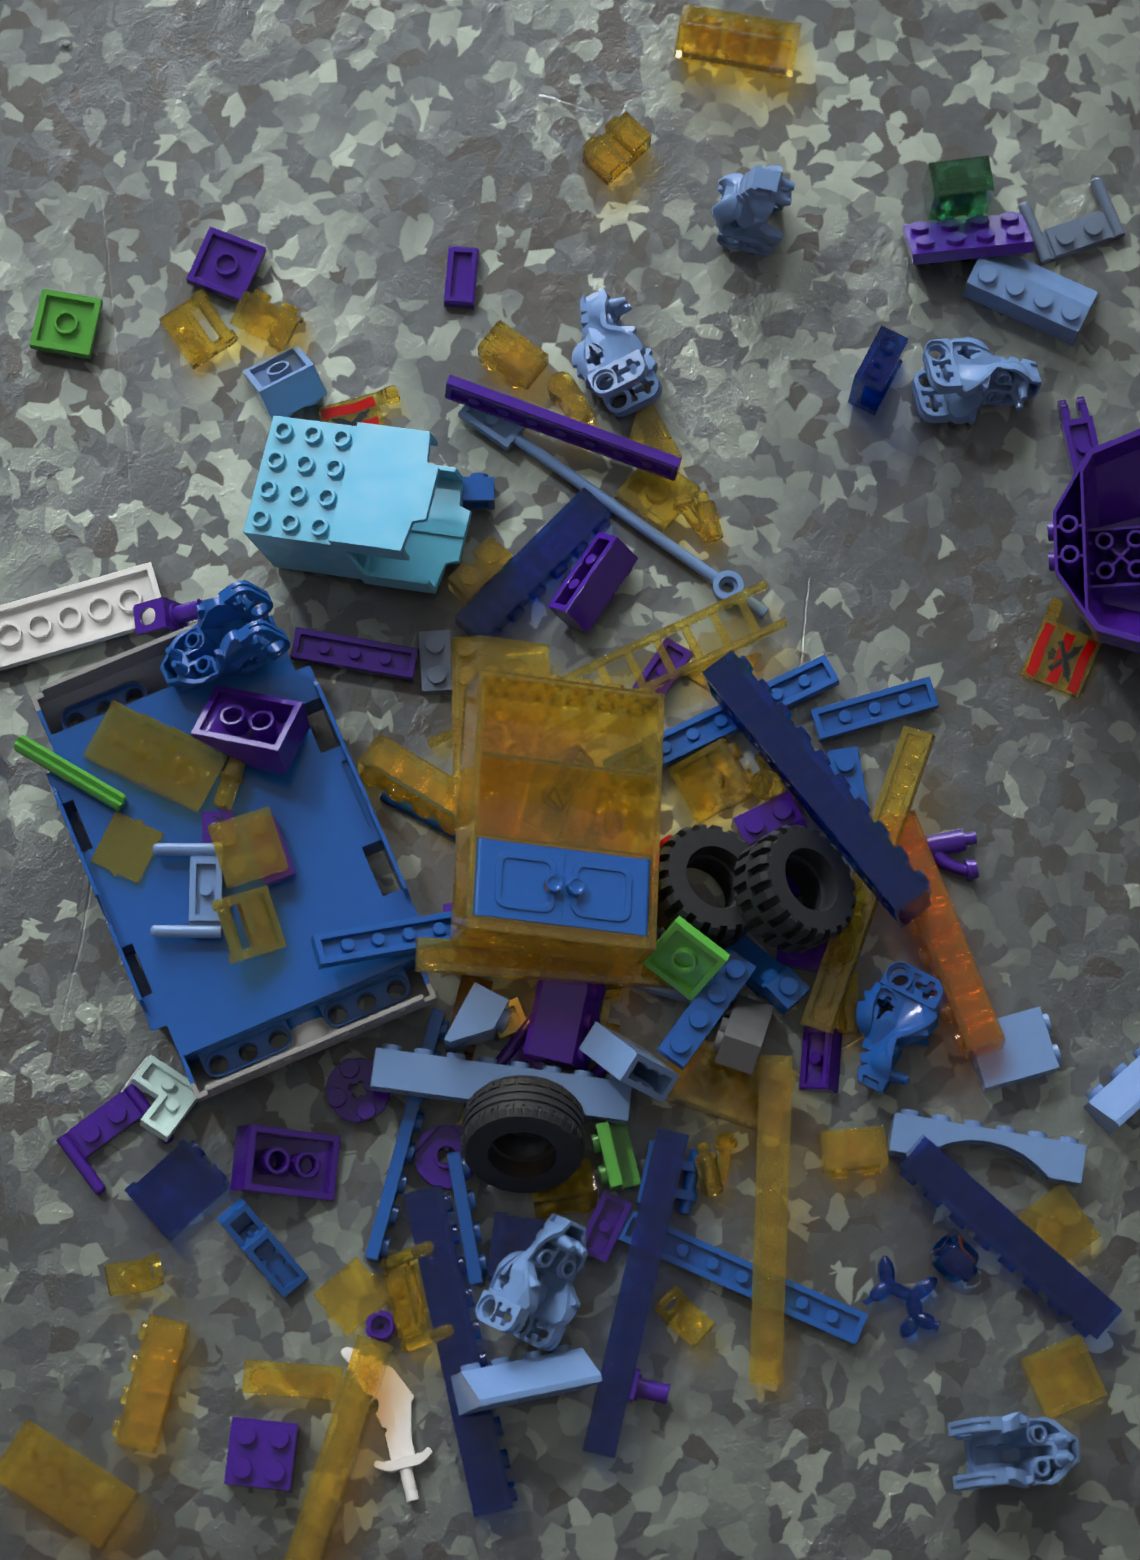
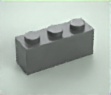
M738 994L735 1004H731L725 1011L712 1048L718 1050L715 1063L752 1075L774 1006Z

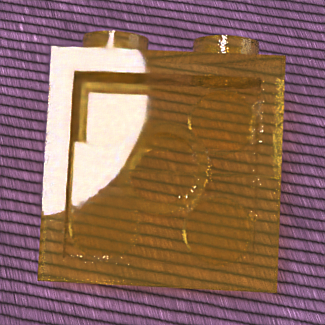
M720 738L669 768L698 824L705 822L726 809H732L757 795L754 789L758 785L756 777L750 769L744 770L740 759L744 756L735 741L730 743L729 739Z

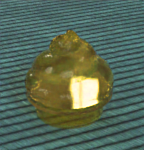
M770 769L758 771L751 779V791L758 799L771 801L782 791L781 778L778 773Z

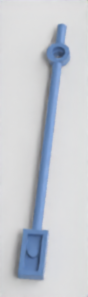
M465 405L458 412L460 419L508 452L512 445L515 444L713 584L712 592L718 601L726 604L738 601L760 618L767 614L769 608L743 590L744 583L738 573L730 570L718 573L522 435L526 427ZM730 585L733 591L726 593L722 590V587Z

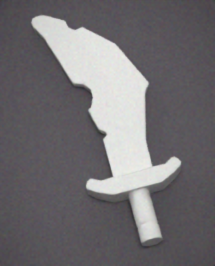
M350 1347L343 1348L341 1354L351 1366L366 1395L373 1396L378 1400L379 1407L376 1415L382 1427L387 1429L385 1436L391 1460L385 1462L376 1460L374 1467L388 1473L400 1471L407 1503L420 1500L412 1468L421 1466L431 1456L432 1450L427 1447L420 1453L415 1454L411 1437V1403L414 1395L392 1367L373 1356L370 1358L364 1357L362 1351Z

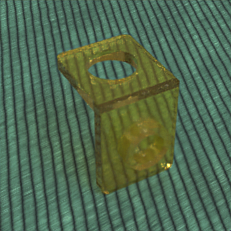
M153 1253L143 1259L108 1263L104 1266L110 1296L148 1292L164 1284L159 1253ZM151 1264H153L155 1270L154 1280L151 1275Z
M677 1285L673 1286L654 1307V1310L665 1324L692 1347H696L716 1325L711 1318L688 1300ZM677 1298L674 1307L666 1311L668 1303L672 1299Z

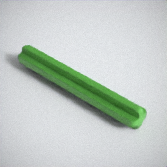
M20 735L15 741L13 748L16 752L114 810L120 811L127 801L125 794L25 735Z

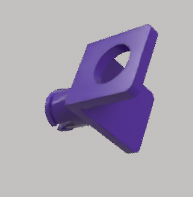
M160 597L135 604L133 606L135 632L138 635H143L161 629L174 632L187 627L188 622L198 619L195 607L200 605L203 600L196 599L195 601L181 604L168 598ZM152 608L155 611V619L150 625H145L142 621L143 613L147 609Z
M604 1364L601 1370L603 1381L598 1383L596 1394L600 1397L632 1404L633 1400L637 1401L638 1397L666 1405L671 1384L644 1379L640 1374L641 1369L636 1368L634 1371ZM619 1374L624 1378L625 1386L620 1392L613 1393L607 1389L606 1379L609 1375Z

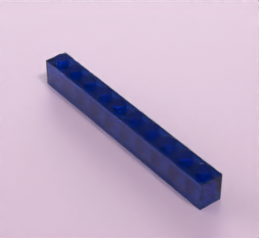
M657 1128L600 1374L603 1381L597 1385L583 1451L615 1458L689 1140V1135Z
M436 1186L405 1193L403 1195L474 1518L512 1510V1502L518 1501L514 1481L507 1482L505 1469L511 1468L507 1448L500 1450L497 1437L503 1435L500 1417H493L491 1409L459 1416L451 1376L461 1372L460 1367L463 1365L479 1362L482 1368L487 1367L488 1363L485 1351L478 1352L476 1340L482 1339L478 1319L471 1321L469 1308L475 1307L471 1287L464 1289L462 1276L468 1275L464 1255L457 1257L455 1244L461 1243L457 1224L450 1225L448 1212L454 1211L450 1192L443 1194L442 1186Z

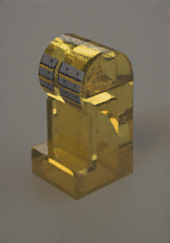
M563 371L552 374L548 380L549 399L560 406L564 416L588 425L594 422V410L573 377Z

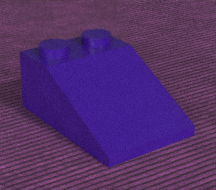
M216 685L191 735L193 738L256 769L286 775L310 728L303 702Z
M788 790L733 818L731 829L738 834L737 838L742 842L746 840L749 844H752L785 825H802L806 829L808 826ZM785 873L788 886L794 897L802 896L795 881Z
M252 1124L237 1126L230 1190L334 1201L341 1136Z

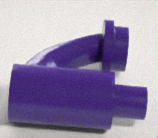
M962 829L924 836L927 857L931 858L936 865L949 872L966 876L968 882H973V879L979 878L975 859H964V864H961L946 856V854L966 851L967 845L977 844L975 831L963 833Z

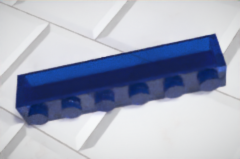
M583 487L455 615L456 625L482 649L488 643L491 645L496 643L504 633L502 629L510 621L512 623L518 621L525 612L524 607L531 600L536 602L547 590L545 586L553 578L558 580L568 569L567 564L574 557L579 559L589 546L588 543L598 532L605 533L611 526L609 523L611 511Z

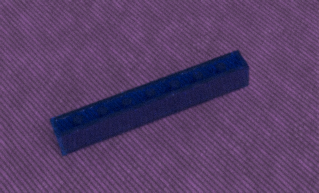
M924 1134L898 1162V1165L903 1169L899 1174L912 1186H915L917 1182L927 1190L924 1196L937 1208L942 1204L952 1212L948 1217L962 1230L966 1226L971 1228L976 1233L973 1239L986 1251L991 1247L1001 1255L997 1260L1011 1273L1015 1269L1025 1276L1022 1282L1036 1295L1040 1290L1050 1298L1047 1304L1060 1316L1065 1312L1075 1320L1071 1326L1085 1338L1091 1334L1094 1338L1098 1339L1122 1312V1309Z

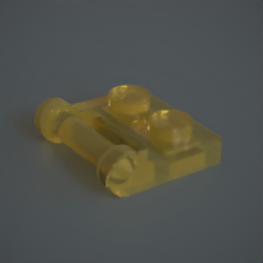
M204 289L195 292L190 299L159 318L160 324L193 370L232 346L238 340V336L233 329H228L210 304V297ZM198 308L201 310L219 336L216 341H211L192 312Z
M267 885L211 902L213 912L218 914L228 944L230 964H236L287 947ZM237 905L250 948H242L230 907Z

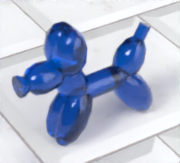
M882 1256L878 1262L877 1270L880 1283L873 1286L869 1296L863 1300L865 1306L873 1301L884 1300L891 1294L906 1301V1310L909 1316L899 1326L901 1337L909 1338L913 1336L919 1326L926 1330L934 1329L937 1332L941 1321H936L933 1315L922 1312L921 1299L928 1296L935 1289L938 1279L936 1277H926L917 1282L912 1289L895 1282L893 1262L888 1256Z

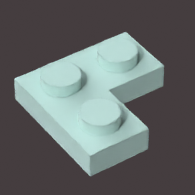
M150 1054L132 1078V1084L156 1099L140 1120V1125L167 1142L195 1105L197 1099L187 1077Z

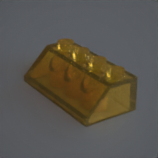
M685 3L679 22L674 57H680L682 61L687 63L708 62L716 68L737 67L745 73L765 72L769 76L779 79L786 76L792 77L802 23Z

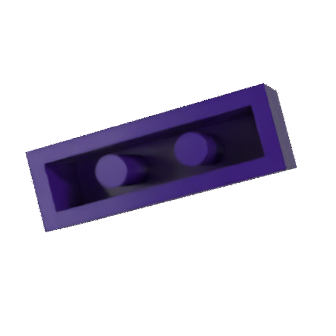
M598 532L547 606L569 628L588 633L591 627L596 624L598 617L608 602L613 599L615 592L630 574L632 567L639 558L617 536Z

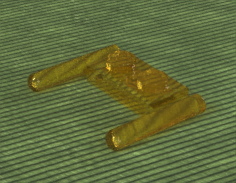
M425 1241L383 1258L381 1261L382 1268L387 1271L384 1274L386 1289L398 1338L402 1337L403 1339L400 1346L404 1353H409L449 1338L454 1334V1328L450 1324H445L427 1332L425 1331L429 1327L415 1268L409 1262L434 1251V1244L431 1241Z

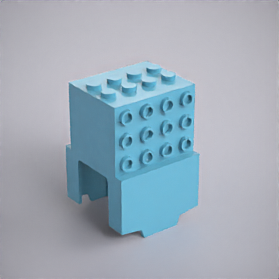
M273 416L243 533L274 567L361 579L364 584L436 594L446 566L460 563L472 512L461 507L464 477L458 469L429 463L430 447H437L438 445L437 440L429 431L357 422V426Z

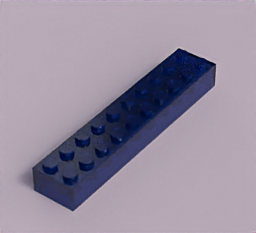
M731 650L702 672L708 692L820 830L832 841L833 846L841 851L844 855L842 857L902 929L932 906L930 898L932 891L929 888V880L920 869L916 871L912 869L908 862L910 857L900 845L896 847L892 845L888 838L891 835L886 827L879 820L874 823L869 815L871 811L861 797L856 799L853 797L849 790L851 788L850 784L840 772L836 775L829 766L831 762L821 749L814 750L810 743L812 739L801 725L797 728L790 719L792 714L782 702L776 704L772 697L773 691L764 679L757 680L752 672L754 668L744 655L738 657Z

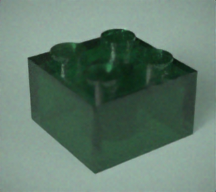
M989 155L928 163L922 186L928 220H937L939 222L946 218L960 216L971 218L988 212L995 190Z

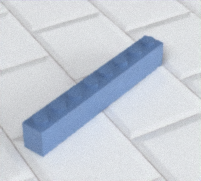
M382 1044V1048H376L374 1052L369 1088L371 1091L467 1104L476 1091L491 1081L508 1076L530 1075L549 1079L570 1091L581 1103L586 1120L621 1125L628 1121L632 1087L621 1082L612 1074H607L605 1079L593 1077V1072L585 1070H574V1074L561 1073V1068L555 1066H542V1070L530 1069L528 1063L511 1061L510 1066L497 1064V1059L489 1057H478V1061L465 1060L466 1055L460 1053H446V1057L435 1056L433 1055V1050L415 1048L414 1053L401 1051V1046L394 1044Z

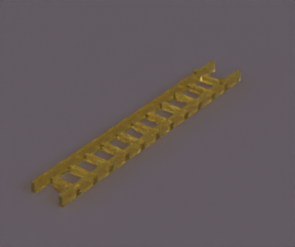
M766 580L427 739L430 748H433L456 737L457 741L455 743L461 756L470 765V767L446 778L449 787L626 704L648 691H653L667 682L685 676L786 628L787 621L785 618H782L760 629L745 601L767 590L768 584ZM738 604L752 633L731 642L717 613ZM709 617L724 646L703 656L689 626ZM681 630L696 660L675 669L661 639ZM654 644L668 673L646 683L632 653ZM624 657L639 687L619 696L604 666ZM597 670L611 700L590 709L577 679ZM569 683L583 713L562 723L548 693ZM541 697L555 727L534 736L520 706ZM512 710L527 740L505 749L492 719ZM485 724L498 754L477 763L463 733Z

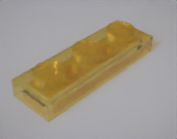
M245 1359L242 1393L341 1401L344 1368Z

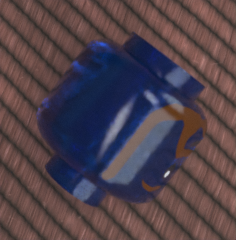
M947 1234L932 1247L931 1264L949 1283H956L961 1280L968 1282L978 1272L976 1265L979 1260V1254L961 1235L950 1236Z

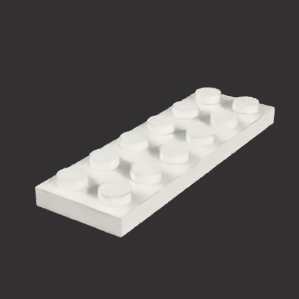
M148 562L0 605V671L134 633L133 606L161 597L152 563ZM152 608L147 609L142 616L143 623L150 625L155 619V611Z

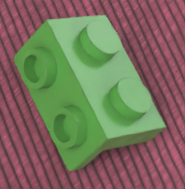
M608 1122L595 1124L596 1133L590 1135L594 1152H600L603 1165L598 1166L602 1185L608 1184L610 1192L639 1186L641 1181L627 1124H614L610 1126Z

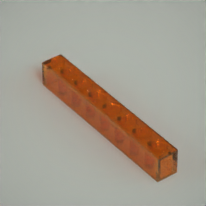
M915 810L879 821L877 833L874 834L876 845L880 852L885 851L888 859L885 862L887 873L891 880L896 879L899 887L896 890L899 904L902 908L907 907L911 917L907 919L912 936L918 935L921 947L918 948L921 960L924 965L929 964L932 976L942 984L944 1004L941 1005V1010L946 1023L952 1022L955 1034H952L957 1051H963L967 1061L1002 1049L1005 1037Z

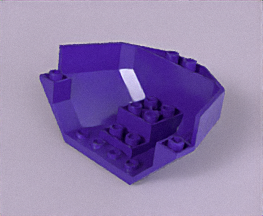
M1137 429L1087 451L1053 511V522L1047 523L1048 541H1054V552H1049V570L1055 571L1057 580L1096 639L1102 643L1140 653V429Z

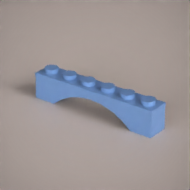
M901 1109L900 1113L895 1112L892 1116L886 1155L919 1160L931 1152L950 1146L980 1145L1002 1150L1020 1159L1031 1167L1044 1182L1078 1187L1082 1182L1087 1145L1078 1144L1079 1139L1060 1136L1059 1140L1048 1139L1046 1133L1039 1131H1028L1027 1135L1015 1133V1128L997 1125L996 1129L984 1128L982 1122L975 1120H964V1124L951 1122V1117L933 1114L932 1118L920 1117L919 1111L911 1109Z

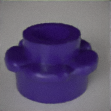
M381 1310L378 1313H372L366 1320V1334L373 1341L378 1340L379 1343H386L397 1332V1322L392 1319L391 1313ZM379 1324L384 1325L383 1330L378 1329Z

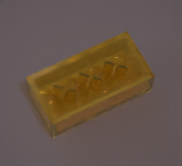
M704 1040L683 1070L669 1060H666L665 1064L680 1075L665 1099L666 1101L777 1138L796 1083L798 1071L757 1058L753 1073L750 1075L715 1063L718 1050L712 1049L714 1043Z
M29 1419L25 1421L0 1459L1 1484L102 1550L105 1549L141 1494Z

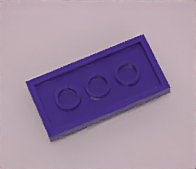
M1004 212L1001 215L995 216L975 215L967 219L946 218L939 222L927 223L917 221L911 225H902L903 239L913 265L1034 252V241L1022 213Z

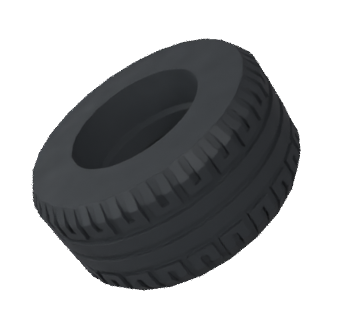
M515 1075L491 1081L473 1094L464 1109L461 1136V1152L464 1161L478 1178L501 1190L514 1193H534L557 1187L572 1177L583 1162L586 1140V1115L584 1109L570 1091L546 1078ZM528 1132L537 1134L538 1136L522 1137L512 1135L509 1133Z

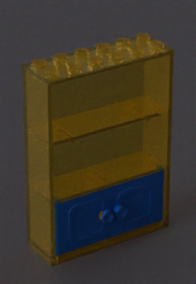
M495 666L479 668L464 690L450 945L630 967L640 966L656 950L665 694L655 693L651 688L626 689L623 685L615 683L606 686L598 685L587 679L576 681L563 680L558 675L534 676L531 672L522 670L515 671L514 673L505 672Z

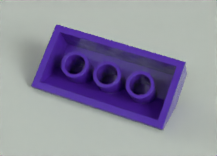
M556 929L548 930L523 1050L524 1054L548 1066H555L564 1070L588 1071L591 1058L579 1048L594 1023L600 1022L599 1012L601 1002L606 993L605 983L608 969L612 964L613 948L595 939Z

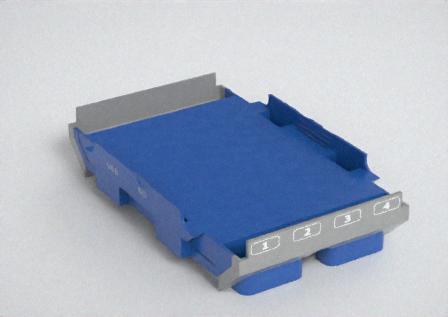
M270 611L268 613L269 617L265 621L277 627ZM196 622L40 686L42 693L31 697L54 753L122 792L127 797L123 808L120 811H116L52 772L46 774L151 1031L164 1026L168 1027L198 1102H201L437 1002V997L417 952L318 969L310 941L313 934L419 916L311 666L309 665L295 671L286 652L275 661L268 660L252 673L246 675L223 674L210 682L185 692H180L178 688L167 684L160 666L167 654L166 648L170 646L180 632L191 629L197 624ZM219 685L303 702L307 716L323 710L338 747L321 753L311 728H309L287 774L284 775L256 769L193 738L191 732L215 686ZM134 695L143 696V698L128 703L129 699ZM105 707L114 708V710L99 715L100 711ZM75 719L85 720V722L70 727V724ZM234 810L236 844H224L222 938H153L150 934V929L153 925H189L191 856H155L152 851L153 845L155 843H203L201 812ZM76 811H78V813H79V815H80V818H81V820H82V823H83V825H84V828H85V830H86V832H87V835H88V837H89V840H90V842H91V844H92V847H93L92 849H91V847H90V845H89V842H88L87 837H86V835H85V833H84V830H83V828H82V825H81V823H80V820H79V818H78V816H77ZM274 815L297 876L266 887L244 825ZM382 850L400 888L385 896H382L366 859L367 856ZM135 954H137L138 959H139V961H140V963H141V966H142V968H143V971H144V973H145V976H146V978H147V980H148V983H149V985H150V988H151V990H152V992H153L152 994L150 993V990H149L148 985H147V983H146V981H145V978H144V976H143V973H142L141 968H140V966H139V964H138V961H137V959H136ZM399 984L405 987L406 992L400 998H392L388 994L390 987ZM372 997L376 1000V1005L372 1010L364 1011L359 1007L361 999ZM341 1009L347 1013L346 1019L338 1024L331 1022L329 1019L330 1014L334 1010ZM277 1034H282L287 1037L286 1045L279 1049L273 1048L270 1045L271 1039ZM246 1047H254L258 1050L256 1058L252 1061L241 1059V1052ZM223 1059L228 1062L227 1069L220 1074L213 1073L211 1071L213 1062Z

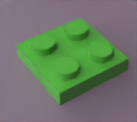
M42 288L29 343L30 348L91 359L103 307L102 299Z
M678 916L644 955L641 963L692 1001L726 963L730 954L682 917Z

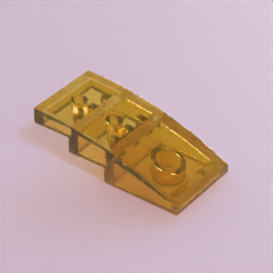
M115 700L112 701L83 754V758L197 813L228 758L222 752L173 726L170 728L144 713L139 714Z

